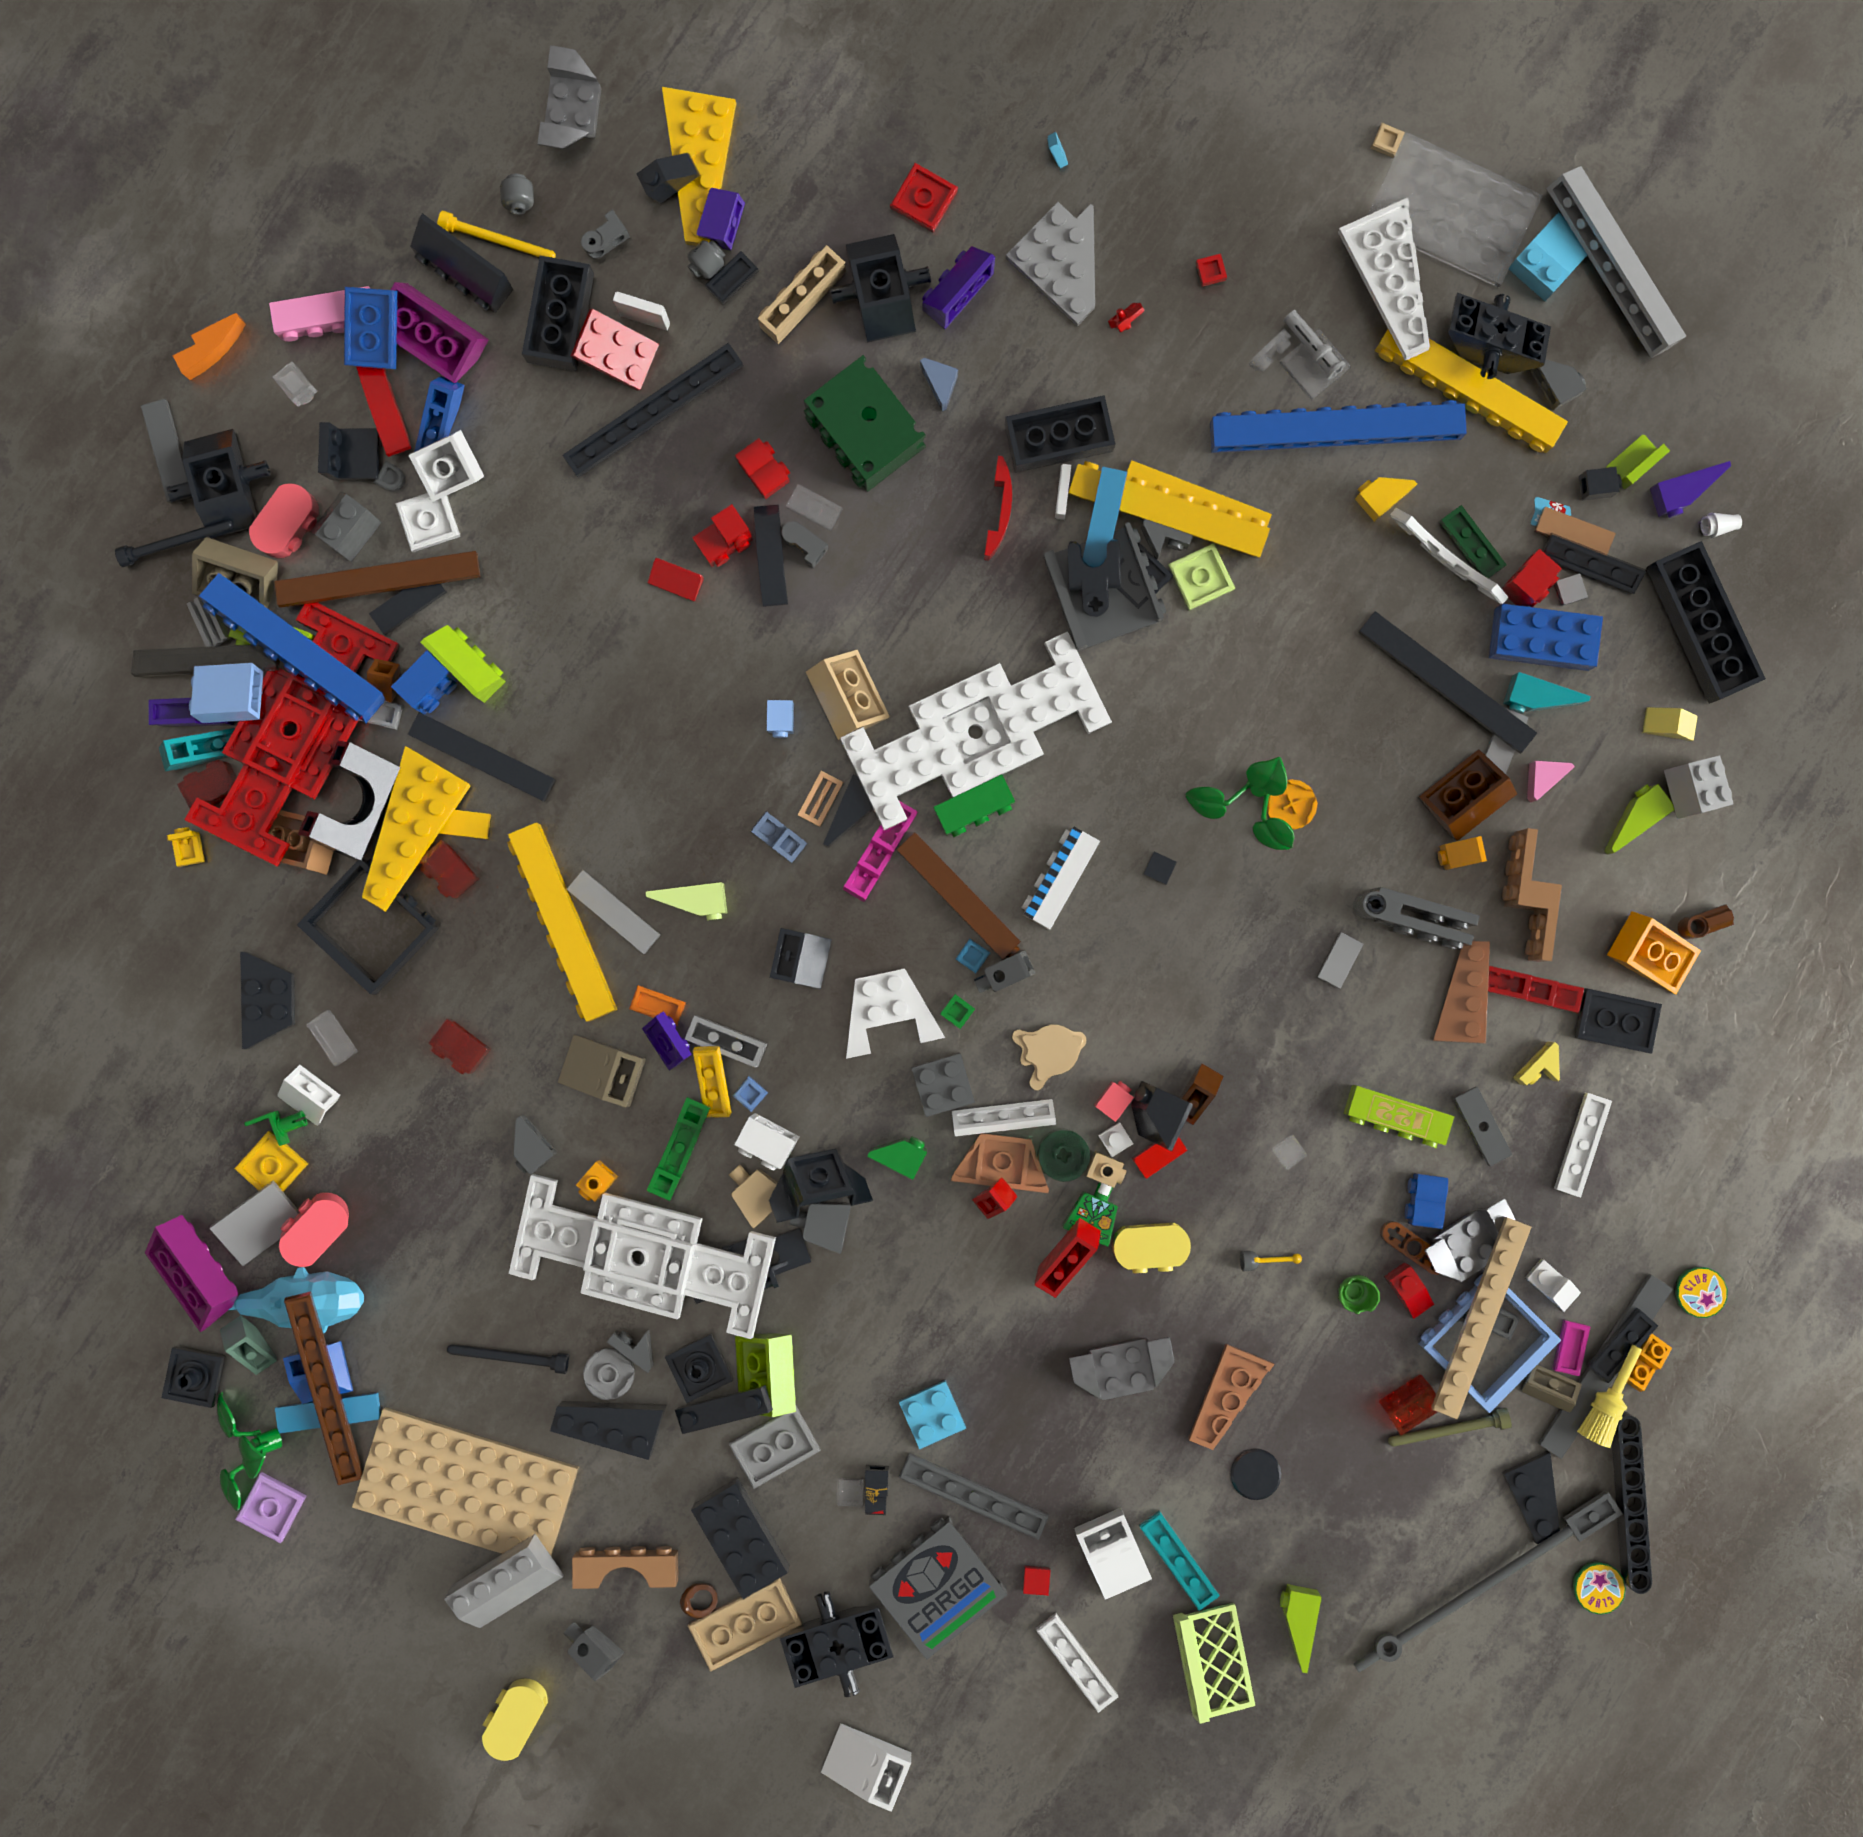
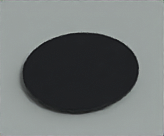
M1249 1449L1242 1452L1234 1460L1230 1473L1231 1481L1235 1490L1243 1497L1251 1500H1262L1271 1496L1277 1490L1281 1481V1468L1271 1453L1262 1449Z

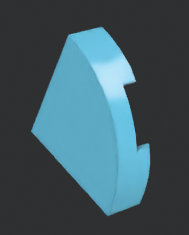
M1056 132L1048 135L1049 149L1058 167L1062 168L1068 165L1064 149Z

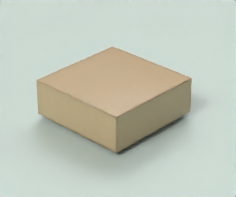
M1381 123L1370 149L1394 158L1405 132Z

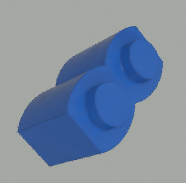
M1414 1173L1413 1178H1410L1408 1181L1407 1190L1411 1194L1410 1204L1407 1203L1405 1206V1219H1408V1224L1443 1229L1448 1178Z

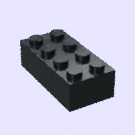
M546 256L539 257L522 355L527 363L577 371L578 360L571 357V354L587 317L594 272L590 264Z
M1105 395L1005 417V429L1015 473L1110 453L1114 451L1116 445Z
M738 1477L694 1503L691 1509L694 1517L743 1600L788 1573L789 1563Z

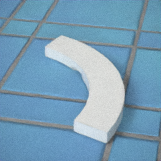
M1395 508L1390 514L1393 520L1408 535L1413 534L1421 541V547L1461 579L1472 581L1478 586L1480 592L1500 604L1507 600L1508 596L1497 583L1486 578L1452 554L1433 538L1411 515L1398 508Z

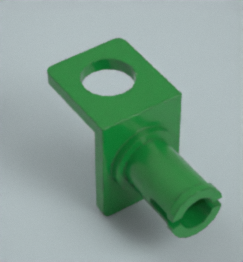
M302 1110L284 1118H281L279 1111H275L247 1121L244 1125L249 1126L269 1119L278 1145L282 1146L290 1143L287 1132L308 1125L307 1119L296 1122L297 1119L306 1116Z

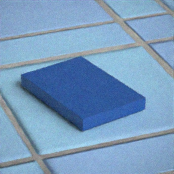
M345 287L344 365L396 369L397 291Z

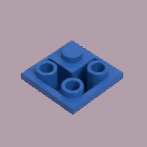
M342 1342L326 1344L340 1394L353 1391ZM299 1352L284 1357L283 1361L290 1386L302 1404L312 1402L313 1399Z

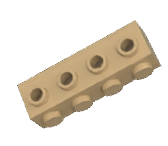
M827 245L822 251H818L812 257L808 266L804 270L801 269L795 275L792 283L778 293L776 300L761 311L758 318L760 328L779 344L830 290V287H833L846 273L845 261Z

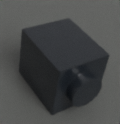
M1616 467L1586 470L1579 476L1582 501L1610 498L1620 492L1619 489L1621 488L1622 481L1620 474H1617Z

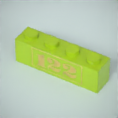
M1356 1085L1351 1087L1343 1113L1350 1116L1349 1121L1364 1125L1365 1121L1374 1123V1129L1388 1133L1389 1128L1399 1131V1137L1413 1140V1137L1416 1136L1423 1139L1422 1144L1437 1148L1438 1144L1446 1146L1455 1117Z

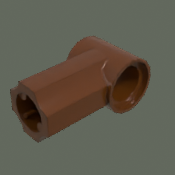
M1727 904L1690 917H1684L1678 923V932L1685 939H1694L1734 925L1732 910L1728 908ZM1692 921L1697 925L1695 933L1690 928Z

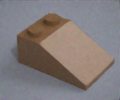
M280 810L268 831L269 834L290 844L280 863L327 875L334 851L298 835L305 816Z

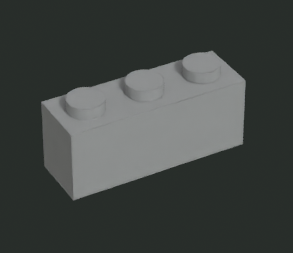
M698 1015L693 1017L685 1040L700 1046H719L722 1055L755 1068L759 1066L768 1044Z

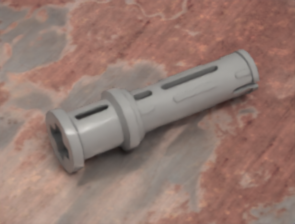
M1297 310L1291 311L1284 318L1283 321L1313 355L1312 361L1315 364L1318 363L1326 372L1328 380L1334 378L1346 366L1344 361H1339L1332 352L1333 348L1330 345L1323 344L1298 314Z

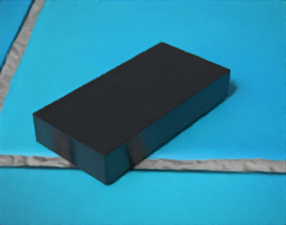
M740 251L705 284V287L724 305L759 270Z

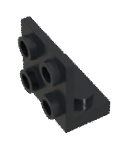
M319 422V474L330 480L378 479L379 434L377 428L339 429L330 422Z

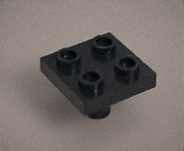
M712 1333L665 1356L686 1403L733 1381V1377Z
M177 1346L172 1347L161 1398L208 1408L214 1407L225 1356Z

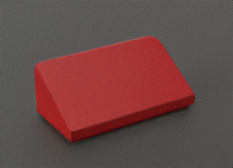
M655 557L648 584L695 602L704 578L700 574Z
M1178 1137L1172 1151L1152 1143L1133 1156L1132 1160L1145 1179H1147L1188 1150Z

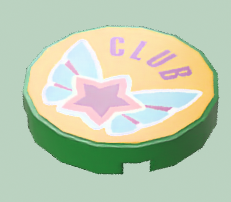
M1695 1266L1685 1270L1678 1277L1675 1298L1684 1312L1697 1318H1708L1716 1315L1723 1309L1727 1301L1728 1288L1725 1280L1718 1272L1707 1267Z
M1600 1561L1590 1562L1582 1566L1583 1568L1574 1576L1572 1586L1574 1597L1578 1603L1587 1611L1600 1615L1611 1613L1617 1609L1624 1600L1626 1591L1624 1578L1619 1571L1610 1564Z

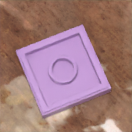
M261 1472L235 1520L281 1543L298 1514L306 1495Z

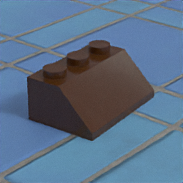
M1478 749L1421 794L1419 798L1439 824L1458 841L1516 796L1517 792L1510 778Z

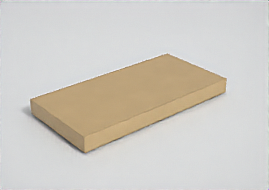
M779 1578L744 1600L740 1596L713 1610L709 1615L688 1623V1628L711 1672L802 1625V1621Z

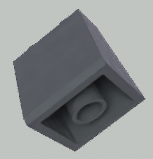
M340 492L312 528L311 532L352 562L382 522L349 495Z

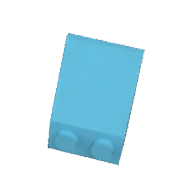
M1558 213L1522 251L1508 269L1540 298L1546 301L1582 262L1587 253L1564 216Z

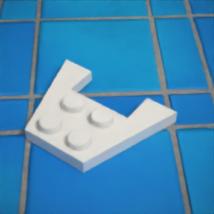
M905 969L855 979L846 1059L871 1054L866 1029L915 1018L920 1043L945 1038Z

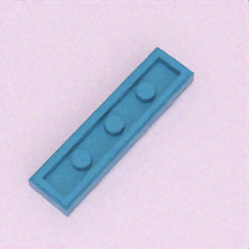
M1102 467L1083 555L1084 562L1091 567L1102 565L1107 557V544L1114 536L1128 471Z
M378 1392L342 1397L349 1424L380 1419L381 1409ZM313 1402L278 1406L275 1408L279 1433L321 1428Z

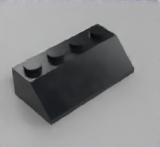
M422 213L410 245L416 254L414 258L425 267L429 264L435 268L434 273L442 280L447 281L450 279L454 282V287L464 296H467L469 293L476 298L474 302L483 310L487 311L489 308L496 313L514 290L505 274Z

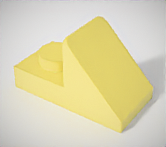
M1547 1042L1513 1078L1520 1085H1532L1541 1077L1542 1074L1540 1072L1543 1071L1552 1081L1559 1082V1045L1556 1042Z

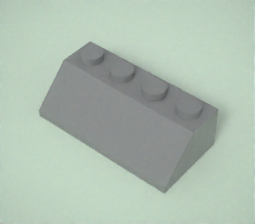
M534 1534L453 1584L444 1600L459 1620L481 1628L558 1581L564 1574L537 1535Z

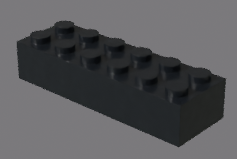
M1702 541L1657 560L1646 567L1709 704L1766 679Z

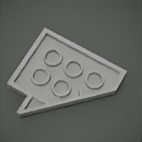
M1057 202L1006 254V259L1076 326L1095 309L1094 206L1090 204L1075 218Z

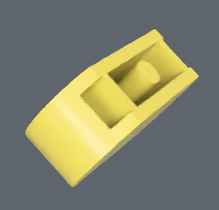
M1176 1223L1122 1226L1117 1230L1112 1240V1251L1115 1258L1124 1268L1132 1269V1273H1146L1148 1268H1158L1160 1272L1173 1271L1174 1266H1180L1187 1260L1191 1249L1187 1233Z
M518 1679L512 1682L508 1690L503 1688L495 1702L499 1707L495 1713L490 1711L483 1723V1726L486 1727L482 1736L483 1746L487 1753L497 1760L508 1761L519 1756L548 1703L545 1689L541 1684L532 1679Z

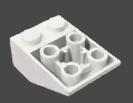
M1121 1508L1074 1528L1105 1600L1152 1579Z
M840 1723L821 1773L865 1801L892 1812L911 1765V1752Z

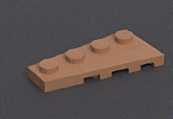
M1473 941L1472 945L1463 946L1433 1041L1486 1044L1490 942Z

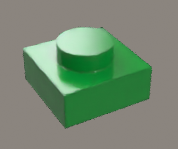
M954 994L940 1015L961 1029L975 1008Z

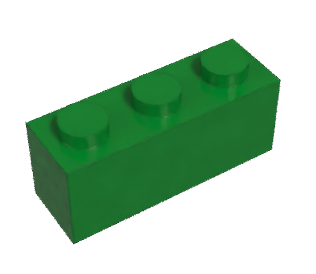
M999 775L934 806L933 809L946 836L952 834L954 838L967 832L965 827L973 823L977 827L990 821L988 816L996 812L1001 816L1013 810L1011 805L1015 804V800L1003 775Z

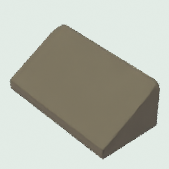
M1536 1365L1528 1374L1522 1392L1566 1412H1571L1576 1405L1582 1384Z

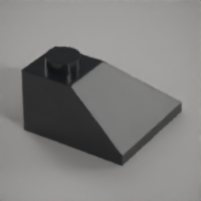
M1141 1081L1131 1103L1138 1135L1172 1151L1193 1104Z

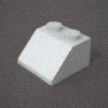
M461 430L409 455L432 502L469 486L484 477Z

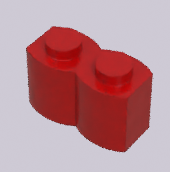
M758 438L737 453L735 458L766 500L790 482L788 478L790 471L782 461L778 463L772 455L775 454V451L769 442L765 441L763 443Z

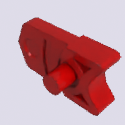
M1132 303L1125 310L1122 308L1116 311L1117 314L1108 320L1111 329L1117 327L1119 332L1130 329L1131 322L1144 312L1142 304Z

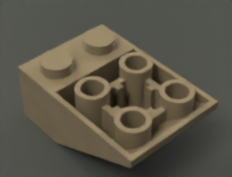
M574 1034L558 1083L627 1108L631 1105L646 1058Z

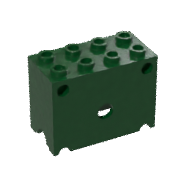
M862 355L804 400L805 410L803 411L806 415L805 419L812 429H819L822 435L820 438L828 449L833 447L837 454L836 459L844 469L847 467L850 469L851 478L859 488L864 487L868 492L926 448L925 443L922 442L926 434L923 431H915V420L873 367L866 368L864 366L866 358Z

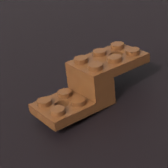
M1527 828L1514 832V836L1510 837L1509 850L1512 853L1511 860H1508L1505 873L1508 876V883L1503 888L1502 900L1505 901L1504 907L1534 911V915H1531L1529 920V929L1532 932L1531 940H1528L1526 944V955H1528V961L1547 962L1552 961L1562 885L1532 881L1538 830Z

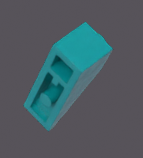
M1518 672L1511 677L1503 704L1510 706V710L1523 714L1524 711L1530 712L1581 705L1590 701L1591 696Z
M235 728L163 740L159 746V751L165 772L228 757L222 751Z

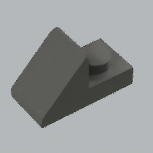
M1147 519L1144 520L1141 527L1144 537L1156 559L1159 557L1164 542L1168 543L1167 546L1174 550L1181 551L1182 548L1187 550L1193 536Z
M616 1330L607 1343L648 1373L654 1365L650 1331L648 1330L636 1345L633 1343L634 1339L624 1331L620 1333Z

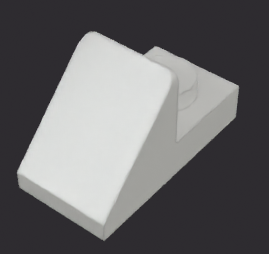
M1540 1259L1525 1276L1532 1285L1563 1312L1581 1293L1569 1279L1563 1277L1543 1259Z

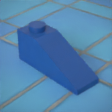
M442 376L430 382L414 452L449 436L460 407L465 385L458 382L453 383Z

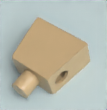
M739 1165L729 1174L739 1186L731 1193V1196L754 1229L772 1212L769 1199L778 1182L759 1168L752 1175H749Z

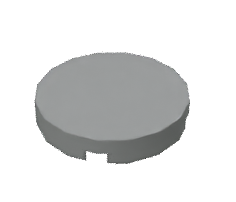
M604 1348L596 1351L587 1360L583 1369L586 1388L593 1396L602 1400L623 1396L630 1389L634 1381L635 1368L632 1361L615 1348Z

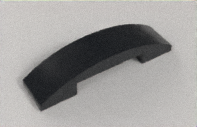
M779 504L754 507V520L763 607L788 605Z

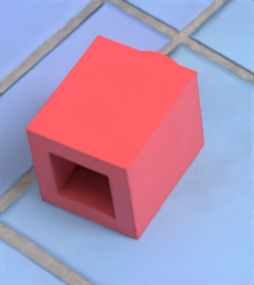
M1111 1081L1094 1106L1116 1122L1134 1098L1129 1094L1132 1089L1121 1081L1118 1084Z

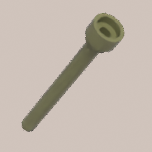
M1501 1408L1496 1409L1495 1413H1491V1416L1391 1436L1388 1439V1443L1394 1447L1492 1426L1504 1430L1512 1428L1508 1409Z

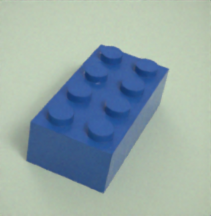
M1501 604L1494 609L1489 658L1589 671L1597 667L1603 616Z

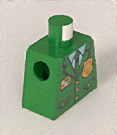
M1099 1182L1094 1195L1083 1191L1063 1221L1062 1227L1070 1230L1076 1221L1081 1218L1101 1230L1099 1243L1108 1247L1118 1208L1116 1204L1108 1201L1113 1187Z

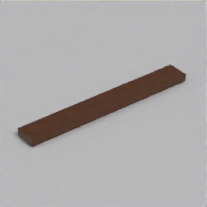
M476 551L274 582L277 606L282 608L474 579L481 576L478 554Z
M310 1291L285 1297L284 1303L337 1485L361 1480L363 1470L312 1293Z

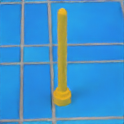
M442 210L439 214L437 224L447 232L458 231L537 257H556L555 252L458 221L457 217H453L452 213Z

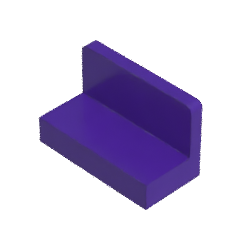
M710 188L697 235L701 238L717 241L722 249L731 250L745 206V202L736 192Z

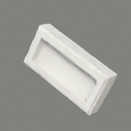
M1068 464L1061 465L1055 518L1058 520H1065L1071 465Z

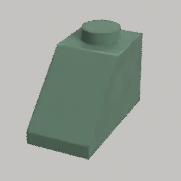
M240 1315L220 1329L225 1352L255 1375L277 1361V1357L257 1327Z

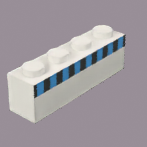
M1073 826L1071 831L1065 830L1059 840V843L1063 844L1058 853L1053 851L1046 863L1050 866L1046 875L1041 873L1034 884L1038 888L1033 897L1028 895L1021 907L1025 910L1023 916L1047 930H1050L1100 843L1099 840Z

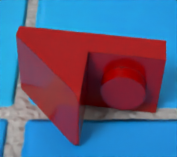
M1000 1178L972 1200L985 1217L990 1219L1005 1212L1016 1200L1017 1195L1004 1178Z

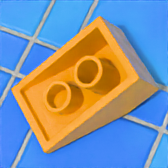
M1632 911L1607 956L1676 995L1701 950L1653 918Z

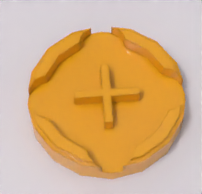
M1290 779L1287 780V788L1283 794L1269 796L1267 813L1270 818H1279L1286 821L1295 830L1304 827L1312 821L1316 814L1318 803L1309 785L1299 780Z

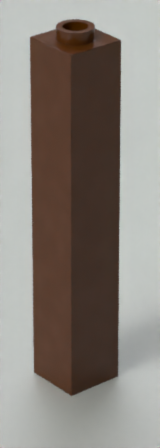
M916 832L897 849V852L1002 960L1005 957L1014 956L1020 950L1017 945L1021 941Z

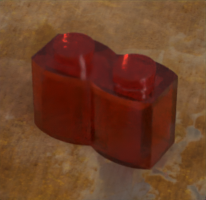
M440 840L420 860V863L423 865L420 868L421 871L429 879L434 877L439 883L437 888L446 898L451 896L457 899L479 879L444 840Z
M446 1019L429 1042L433 1047L431 1051L441 1059L449 1058L453 1062L451 1066L463 1075L465 1072L473 1074L491 1050L453 1019Z

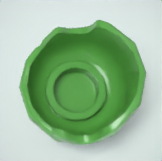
M1353 1275L1344 1279L1340 1284L1338 1299L1346 1310L1360 1314L1361 1312H1372L1375 1310L1380 1302V1292L1375 1283L1368 1277Z

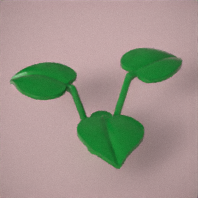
M1281 757L1251 764L1246 771L1248 779L1246 785L1228 800H1224V794L1213 787H1197L1186 792L1185 795L1188 802L1199 814L1206 818L1218 819L1225 815V806L1230 805L1248 788H1251L1250 790L1253 795L1257 797L1264 796L1261 814L1262 821L1256 822L1253 825L1255 837L1263 845L1272 849L1289 850L1293 848L1295 837L1291 826L1282 819L1269 818L1267 820L1266 817L1269 796H1279L1287 788V774Z
M220 1392L217 1400L219 1425L228 1438L232 1436L239 1437L238 1447L243 1458L242 1464L229 1473L226 1469L221 1470L220 1485L226 1500L235 1511H239L241 1496L238 1486L234 1481L235 1474L244 1468L248 1477L254 1479L262 1467L266 1453L281 1448L282 1439L276 1428L263 1433L259 1429L249 1432L238 1431L233 1415L223 1399V1392ZM254 1436V1439L249 1441L246 1437Z

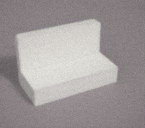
M299 1065L283 1080L278 1097L296 1111L302 1110L306 1115L305 1117L318 1126L325 1112L338 1101L340 1094Z

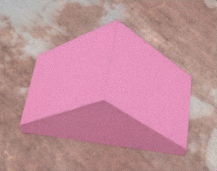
M1534 761L1529 763L1527 791L1529 802L1531 803L1541 798L1575 766L1572 763Z

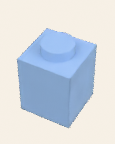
M767 700V732L773 734L774 738H788V734H794L793 700Z

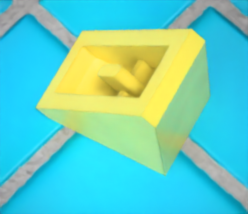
M1648 707L1645 712L1642 733L1693 741L1697 716L1681 708Z

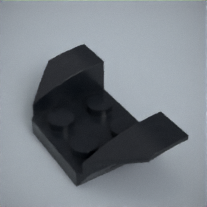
M835 1148L787 1159L783 1174L773 1190L769 1203L775 1222L779 1223L798 1218L800 1206L848 1196L851 1206L871 1202L873 1198L866 1179L843 1163L839 1152Z

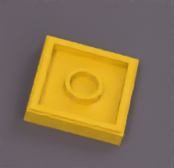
M269 1130L234 1169L258 1191L271 1181H274L284 1192L308 1163L287 1144L279 1146L274 1132Z

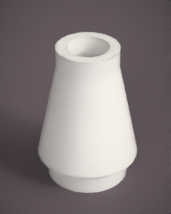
M1709 513L1701 519L1700 527L1704 536L1714 538L1740 529L1742 519L1739 514Z

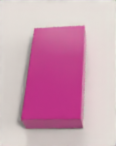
M1563 1320L1559 1337L1561 1341L1557 1346L1553 1370L1580 1376L1590 1326Z

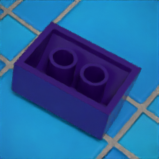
M973 246L967 252L963 250L955 259V266L951 270L946 269L938 280L940 283L935 289L930 288L922 297V310L942 328L946 329L994 274L995 256L991 253Z

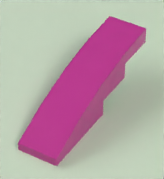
M901 801L899 802L907 820L886 830H883L882 825L879 826L843 887L844 891L863 902L867 899L918 813Z

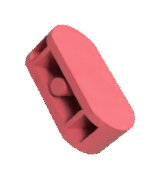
M283 484L279 486L249 527L250 539L254 546L273 558H285L290 556L292 552L297 551L302 544L303 536L307 531H311L317 523L316 518L319 515V506L316 499L299 485Z
M319 1193L312 1200L306 1199L298 1209L300 1213L294 1219L288 1218L281 1226L280 1253L291 1265L297 1267L311 1266L347 1228L349 1210L345 1201L336 1194Z

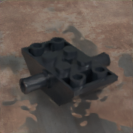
M895 234L846 244L853 280L851 284L830 287L833 304L851 299L858 301L867 343L916 332L909 289L910 286L931 283L929 267L925 266L924 268L906 271L903 268ZM882 282L884 286L878 287L877 283Z
M1457 292L1448 333L1461 358L1482 365L1480 374L1483 378L1486 375V370L1488 371L1486 379H1493L1497 376V371L1512 374L1544 366L1551 326L1508 311L1511 301L1508 295L1505 297V303L1503 302L1505 294L1496 295L1494 305Z
M234 429L185 441L182 461L188 482L167 486V492H170L168 494L170 501L175 502L192 497L195 509L204 527L225 520L233 522L234 526L231 530L209 536L211 539L249 529L257 518L249 483L252 480L271 476V472L267 471V469H270L267 461L264 460L244 466Z
M825 1591L823 1597L822 1593L814 1597L821 1617L807 1621L780 1636V1641L795 1688L837 1675L840 1678L844 1697H851V1690L853 1696L860 1692L853 1670L893 1658L894 1655L879 1606L852 1607L835 1612L830 1591ZM837 1640L841 1646H834L833 1641Z

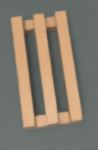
M821 771L798 816L821 827L844 782ZM825 778L828 781L810 815H808L806 811ZM832 783H835L836 787L834 788L819 819H815L814 817L817 814Z

